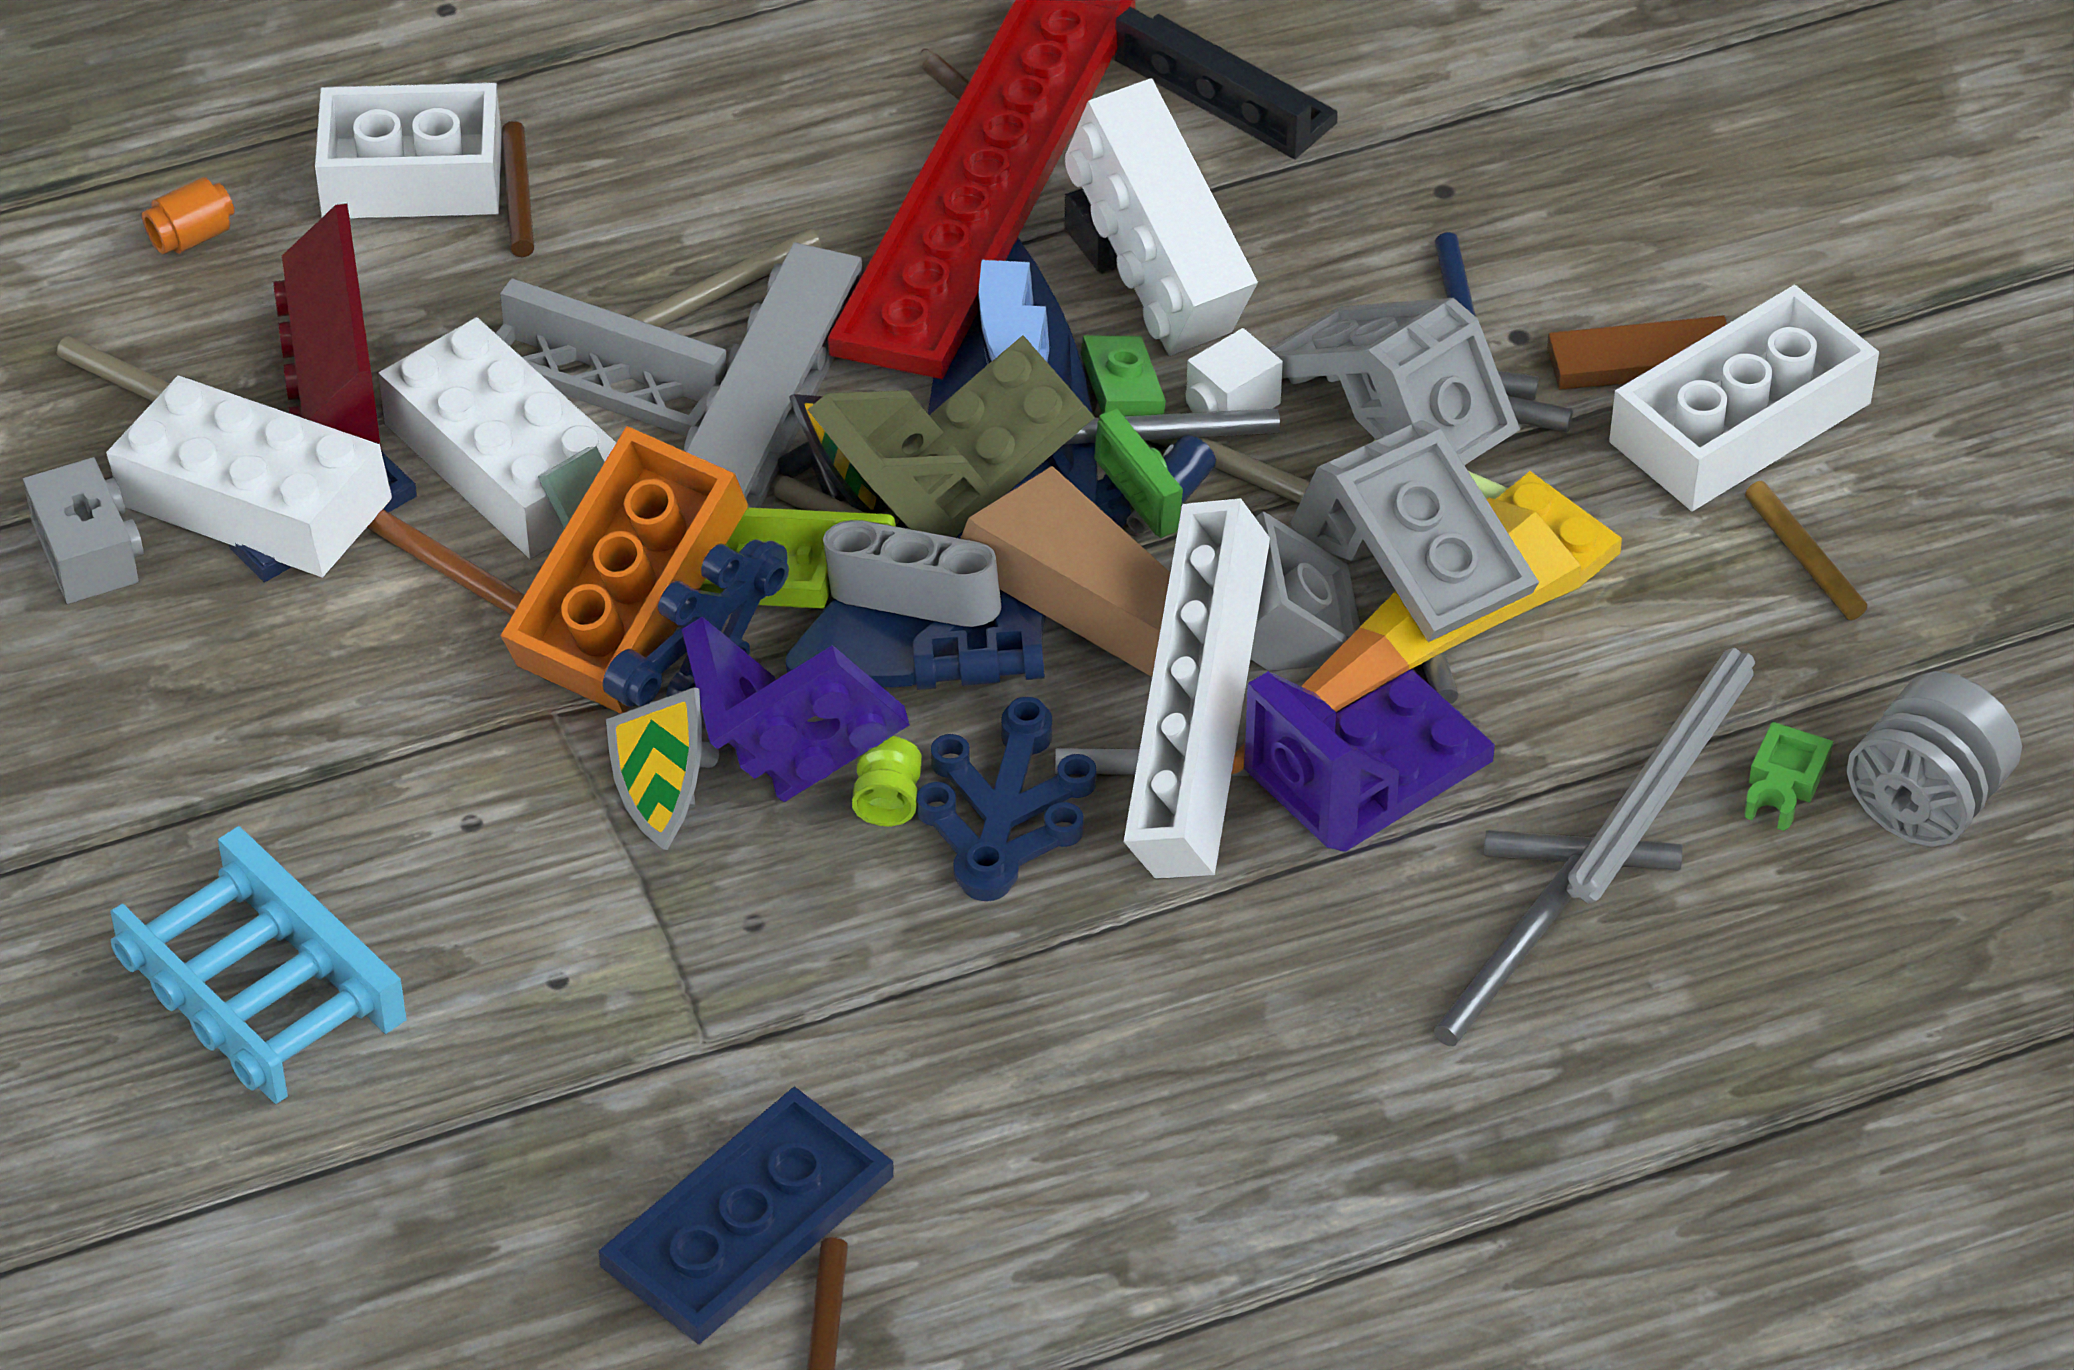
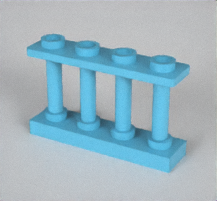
M237 826L218 839L223 867L218 871L219 878L146 925L123 903L112 909L110 912L115 937L111 939V946L118 960L128 971L134 972L138 969L150 981L155 995L168 1010L174 1011L178 1008L190 1020L193 1031L206 1048L213 1051L218 1047L230 1059L234 1072L248 1089L255 1090L259 1088L273 1103L277 1104L288 1097L282 1063L355 1015L358 1018L367 1016L385 1034L405 1022L407 1019L401 978L249 834L240 826ZM232 900L239 903L244 900L247 901L259 914V916L186 963L179 959L165 945V943ZM272 938L278 941L285 938L299 952L298 955L226 1002L219 998L204 983ZM313 976L317 979L326 977L339 989L340 993L266 1042L245 1023L246 1020Z

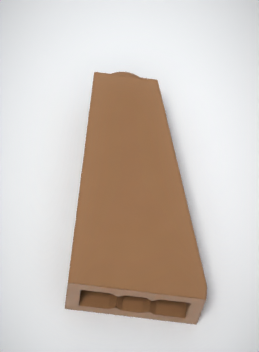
M1051 466L968 518L960 539L980 542L994 550L1000 590L1149 676H1153L1171 572L1059 471Z

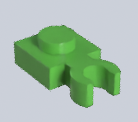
M1772 721L1751 765L1749 783L1753 785L1747 793L1745 818L1753 820L1760 807L1774 806L1780 810L1777 829L1787 830L1794 820L1797 799L1811 802L1830 761L1834 741Z

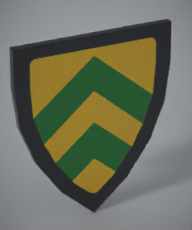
M792 394L789 396L808 441L778 458L777 463L781 473L784 476L794 478L812 467L823 493L840 501L846 499L852 507L865 513L881 514L884 504L882 498L864 480L808 411L823 396Z

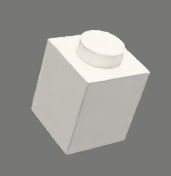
M1242 328L1187 360L1186 403L1193 413L1273 409L1281 404L1283 361Z

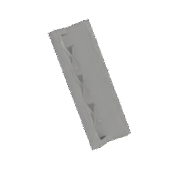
M511 278L500 293L503 325L496 332V335L509 346L517 340L538 347L539 353L523 356L522 358L563 395L687 437L690 428L693 425L700 426L705 416L706 401L711 387L714 384L721 385L726 375V350L513 278ZM580 361L590 365L592 371L569 375L560 372L557 366ZM633 379L644 383L646 389L625 394L613 390L610 384ZM680 397L698 401L689 415L666 408L664 402Z

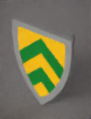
M691 688L606 719L612 771L623 804L639 829L665 850H668L686 817L688 809L695 807L694 790L696 788L699 767L712 768L716 765L719 758V750L711 743L702 741L699 688Z

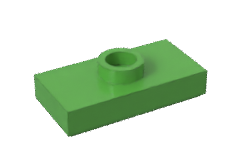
M1083 335L1080 354L1102 414L1116 408L1119 409L1123 416L1164 414L1166 400L1142 336Z
M1118 408L1099 415L1094 459L1155 535L1163 538L1177 532L1183 488L1168 471L1163 456L1157 449L1149 448Z

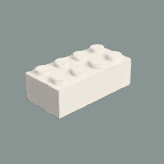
M1150 78L1089 100L1065 154L1066 169L1073 184L1077 187L1082 186L1092 205L1091 216L1096 230L1102 237H1108L1117 254V267L1121 279L1128 288L1135 289L1143 305V318L1149 333L1154 339L1161 340L1168 356L1232 333L1258 281L1153 79Z
M1793 285L1616 389L1609 442L1689 510L1694 511L1871 404L1879 351L1799 287Z
M478 317L378 372L385 425L529 559L554 546L564 530L538 476L587 447L597 446L605 462L616 444L611 437Z
M179 375L106 452L113 478L118 483L126 508L235 547V543L241 546L243 544L275 558L280 563L322 578L392 499L380 444Z

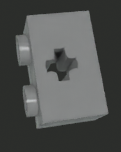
M95 457L23 478L32 524L66 604L139 583L134 557L143 555L144 550L137 526L133 519L122 520L120 514L125 513V505L118 483L115 478L104 480Z

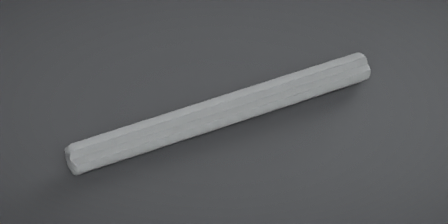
M1730 648L1721 655L1568 874L1570 883L1567 886V891L1573 898L1580 897L1587 904L1594 903L1600 899L1754 676L1752 667L1755 664V660L1750 653L1742 654L1736 648Z

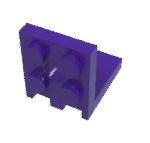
M700 617L682 629L696 688H699L700 705L710 743L717 749L727 743L735 747L740 768L754 779L766 772L772 777L776 796L783 802L828 777L831 773L866 753L869 749L880 745L883 741L910 725L905 706L833 645L776 680L775 676L704 617ZM814 716H817V717L823 719V720L816 721V722H808V721H807V720H809L810 718H812V717H814Z

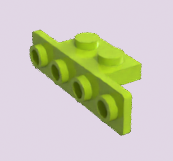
M748 507L726 546L739 553L747 543L759 539L763 542L775 541L786 548L788 555L787 564L789 566L787 579L777 593L761 599L758 605L824 609L830 594L823 542L826 531L838 523L850 520L868 521L895 527L896 525L894 517L889 514ZM705 579L700 587L701 591L722 593L725 590Z

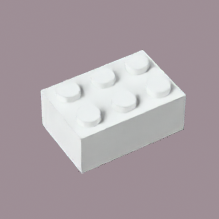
M497 84L321 87L315 171L322 217L336 204L348 203L349 217L351 219L498 214L502 134Z

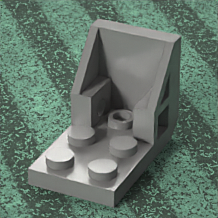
M1454 298L1340 306L1269 349L1283 361L1282 378H1289L1291 384L1306 382L1317 376H1326L1329 382L1340 380L1355 419L1376 440L1415 422L1424 420L1441 428L1463 464L1466 465L1520 430L1479 320Z
M1424 420L1415 422L1317 467L1290 522L1297 533L1327 552L1352 561L1372 552L1428 642L1532 594L1539 583L1441 428Z

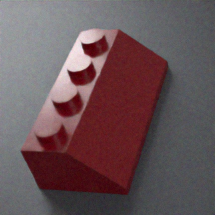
M348 203L336 204L282 255L285 280L273 281L278 317L289 316L290 318L288 322L278 323L283 359L295 357V363L283 365L288 401L300 399L301 406L289 407V414L380 444L381 448Z

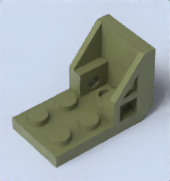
M1024 335L1018 338L930 415L908 390L826 393L808 409L864 480L909 529L954 538L964 531L970 516L1007 494L1095 418Z

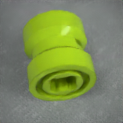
M892 736L880 745L869 749L866 753L857 757L856 766L859 778L853 788L852 808L858 817L868 823L888 827L901 825L912 819L917 806L918 791L915 784L920 778L922 754L917 746L906 739Z

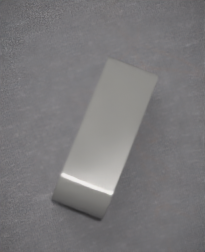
M860 520L838 523L826 531L823 542L830 591L837 601L849 605L969 627L984 625L993 621L1000 613L1001 598L996 556L994 550L988 545Z

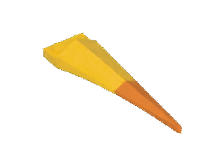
M1529 471L1496 499L1488 497L1486 500L1539 581L1532 594L1428 642L1395 591L1301 687L1316 693L1337 712L1362 696L1444 651L1530 609L1580 588L1621 554L1622 538ZM1245 743L1235 752L1231 774H1237L1244 769Z

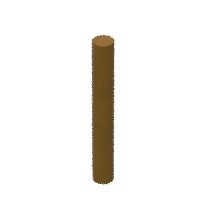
M1757 481L1751 484L1745 492L1746 499L1848 620H1855L1863 615L1868 606L1866 601L1764 481Z

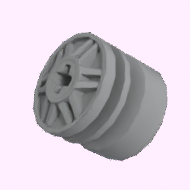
M1933 671L1917 675L1886 709L1884 716L1851 751L1846 772L1853 794L1866 813L1883 828L1910 843L1935 847L1953 843L1967 829L1972 819L1984 808L1986 800L2000 788L2019 764L2022 743L2016 723L2003 704L1986 689L1960 675Z

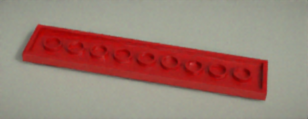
M1135 0L1014 1L829 334V356L938 379L944 378L980 310L979 283L982 260L1005 261L1081 119L1087 102L1091 100L1117 50L1116 18L1130 6L1136 9Z

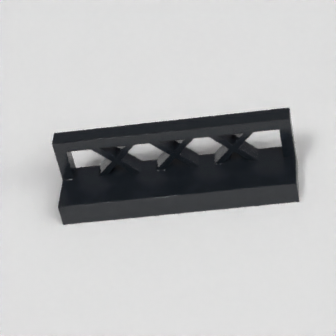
M1130 6L1116 18V62L1147 79L1152 78L1154 83L1294 160L1337 124L1338 111L1160 14L1151 18Z

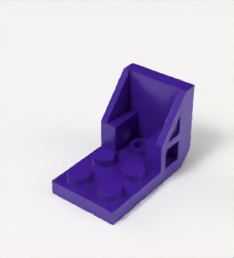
M1412 669L1338 713L1316 693L1269 671L1248 683L1244 770L1327 848L1344 852L1350 850L1494 760L1495 744Z

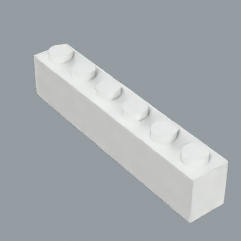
M1241 498L1182 504L1124 836V843L1155 879L1215 875L1270 537Z

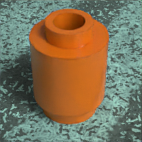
M201 177L154 199L152 207L143 211L141 216L152 244L161 254H166L172 250L180 254L230 229L229 217L234 215L235 210L228 192L221 183L213 185L206 177Z

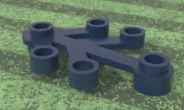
M759 539L747 543L739 553L724 544H718L713 547L703 561L701 573L704 578L725 590L722 593L695 590L682 581L671 583L659 600L658 611L664 617L683 626L647 657L642 656L633 649H626L620 652L612 660L603 678L604 692L626 706L638 705L642 707L649 704L660 690L662 684L661 674L687 652L682 629L700 617H704L719 631H722L728 616L731 614L723 634L749 655L750 645L742 637L760 600L777 593L787 579L789 566L787 564L788 555L786 548L775 541L763 542ZM688 653L679 672L670 681L666 697L696 688Z
M1034 697L1017 698L1002 713L1001 739L1006 749L994 790L970 763V747L966 739L956 734H945L936 738L931 745V766L934 772L948 778L985 821L980 838L957 815L956 794L952 787L942 782H931L922 786L917 793V815L919 819L927 825L934 826L956 852L954 877L963 891L975 900L994 901L1004 897L1017 881L1020 865L1058 846H1072L1078 843L1083 836V812L1078 806L1064 801L1070 798L1086 797L1094 791L1096 787V764L1090 757L1082 754H1071L1064 757L1058 764L1057 776L1022 792L1031 756L1047 749L1052 741V714L1039 699ZM956 754L958 757L945 758L943 755ZM1072 774H1082V775H1084L1085 777H1082V778H1072V777H1069V775H1072ZM932 802L944 803V805L938 807L930 806L928 804ZM1046 811L1044 826L1008 842L1012 827ZM1060 822H1068L1072 825L1068 827H1059L1055 824Z

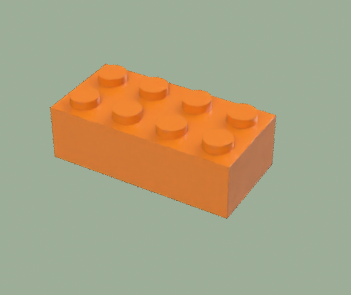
M626 426L500 635L516 665L620 714L627 712L630 706L624 705L604 692L603 678L612 660L620 652L626 649H633L642 656L647 657L673 635L678 624L659 613V600L665 589L675 581H682L695 590H699L706 578L702 576L701 568L706 555L716 545H726L748 508V503L735 473Z

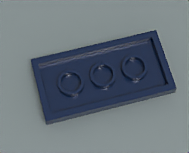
M794 1086L599 1250L600 1267L700 1345L894 1177L893 1160Z

